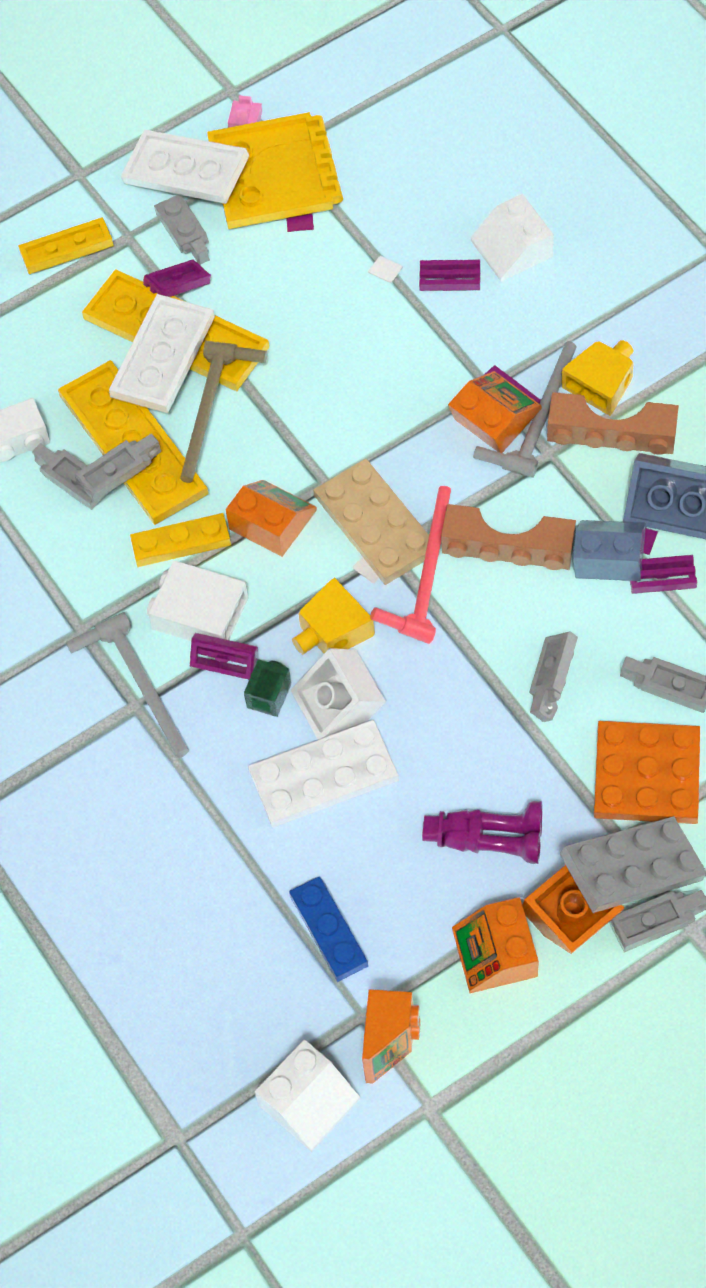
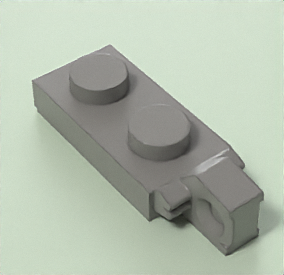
M178 194L154 205L156 215L179 251L185 254L191 252L199 265L210 261L206 244L209 243L207 234L182 195Z
M149 434L139 442L134 440L129 443L126 440L76 473V481L95 502L145 469L152 462L151 459L161 452L159 442L152 434Z
M40 443L32 451L35 458L34 461L41 466L39 468L40 472L48 480L90 510L106 496L104 495L95 502L88 496L75 478L76 473L87 467V465L65 449L63 451L57 450L54 453Z
M571 631L549 636L544 640L529 691L533 695L530 713L540 719L541 722L552 721L558 709L556 701H559L566 684V677L578 639Z
M626 656L621 667L620 676L634 682L635 687L701 713L705 712V675L653 657L652 660L644 659L641 662Z
M702 890L685 897L682 892L674 893V891H671L619 913L609 924L625 953L695 922V915L706 910V896Z

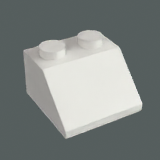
M523 193L497 205L470 237L472 244L501 282L553 257L554 234Z
M329 648L290 690L318 740L368 722L386 703L357 650Z
M305 1039L255 1091L258 1106L311 1152L360 1100V1096L332 1062Z

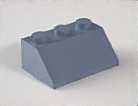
M639 453L634 461L623 522H644L648 528L706 539V466Z

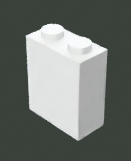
M173 560L169 570H165L161 576L160 590L156 598L152 597L149 601L147 616H149L152 630L191 641L195 633L230 640L249 599L246 582Z

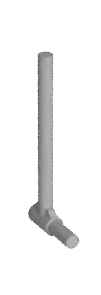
M565 342L540 401L542 409L533 418L520 451L515 450L503 454L476 446L473 458L502 466L504 470L534 478L538 461L532 453L549 414L552 392L558 393L562 384V369L571 362L577 348L575 343Z
M125 612L94 625V629L66 641L71 654L99 640L108 643L114 642L176 756L180 758L189 752L126 638L131 624Z

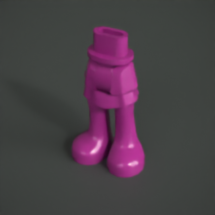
M542 801L529 802L524 813L519 815L493 814L482 812L479 809L470 812L467 809L447 813V816H445L444 811H440L439 816L424 815L422 841L437 842L438 847L446 846L462 852L470 850L476 854L479 851L501 852L520 856L530 864H539L543 804ZM483 830L503 831L525 835L522 837L494 836L483 834Z

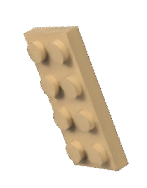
M367 459L362 460L313 489L314 497L384 585L424 562L429 534Z

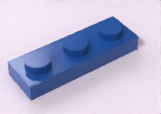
M320 876L289 891L292 902L337 982L369 967L365 955Z

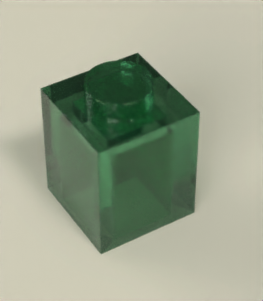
M258 659L244 691L246 707L278 717L292 684L289 668L278 661L271 660L267 662Z

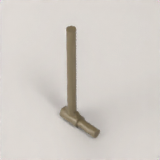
M205 341L203 356L211 364L180 477L183 482L191 483L193 481L223 364L227 365L233 361L235 362L236 359L266 363L267 351L237 347V344Z

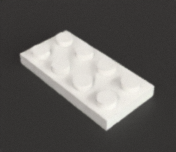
M144 129L120 177L124 184L226 204L248 160L249 154L246 148Z
M157 294L109 388L110 397L168 413L215 318L214 309Z
M374 719L248 766L249 773L272 828L399 781V775Z

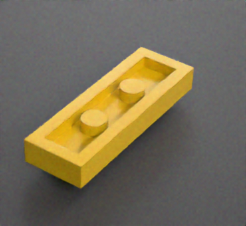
M103 217L18 245L28 274L114 246Z
M224 513L130 534L137 568L231 546Z

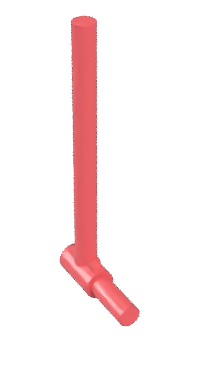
M440 486L438 488L414 614L400 617L374 607L370 615L371 620L395 628L399 633L427 644L433 641L436 633V628L429 619H426L441 545L446 508L451 494V488L448 486Z

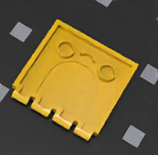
M310 112L207 132L209 142L246 148L249 154L248 160L227 203H222L228 229L333 209V204L343 201L329 140L326 136L324 120L321 115L311 116Z

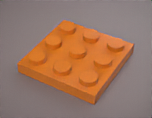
M598 721L594 818L655 822L674 816L678 823L698 824L700 726Z

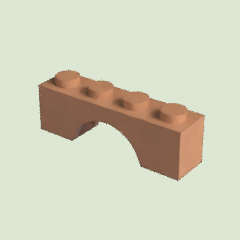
M552 392L547 425V441L556 442L561 445L579 444L587 445L591 448L607 447L617 448L622 451H645L657 455L673 454L679 405L647 402L636 415L626 419L612 420L594 413L587 405L584 395Z
M447 504L441 534L442 554H449L455 558H462L464 556L480 558L487 562H512L518 566L535 565L543 566L550 570H570L575 542L576 520L543 516L541 521L529 531L519 534H506L491 528L484 521L480 508Z

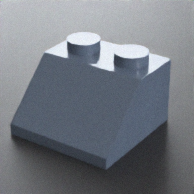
M581 520L576 529L573 554L575 578L641 581L646 523Z

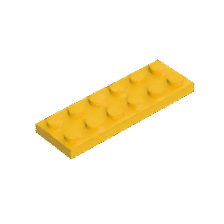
M115 269L82 311L83 319L133 342L157 293L153 294L150 291V286L146 287L143 285V281ZM171 296V297H170V298H174V299L181 300V299H179V298H177V297H175V296ZM215 315L190 370L207 377L211 363L203 356L205 341L237 344V347L267 351L269 349V340ZM236 359L235 362L233 361L227 365L223 364L219 384L237 392L258 362Z
M109 360L60 387L58 393L102 455H105L126 440L129 443L134 440L139 442L149 434H152L158 440L161 452L151 459L152 462L145 469L124 482V485L152 523L156 525L208 495V489L196 472L191 483L183 482L180 479L185 457L147 407L110 397L109 388L118 369Z

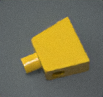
M619 340L613 348L601 341L594 342L562 369V388L575 395H584L588 404L611 416L633 378L634 362L629 358L634 352L632 346L624 340Z
M334 577L299 611V622L303 631L292 638V643L302 655L315 646L323 653L329 648L348 650L375 635L374 621L370 619V615Z

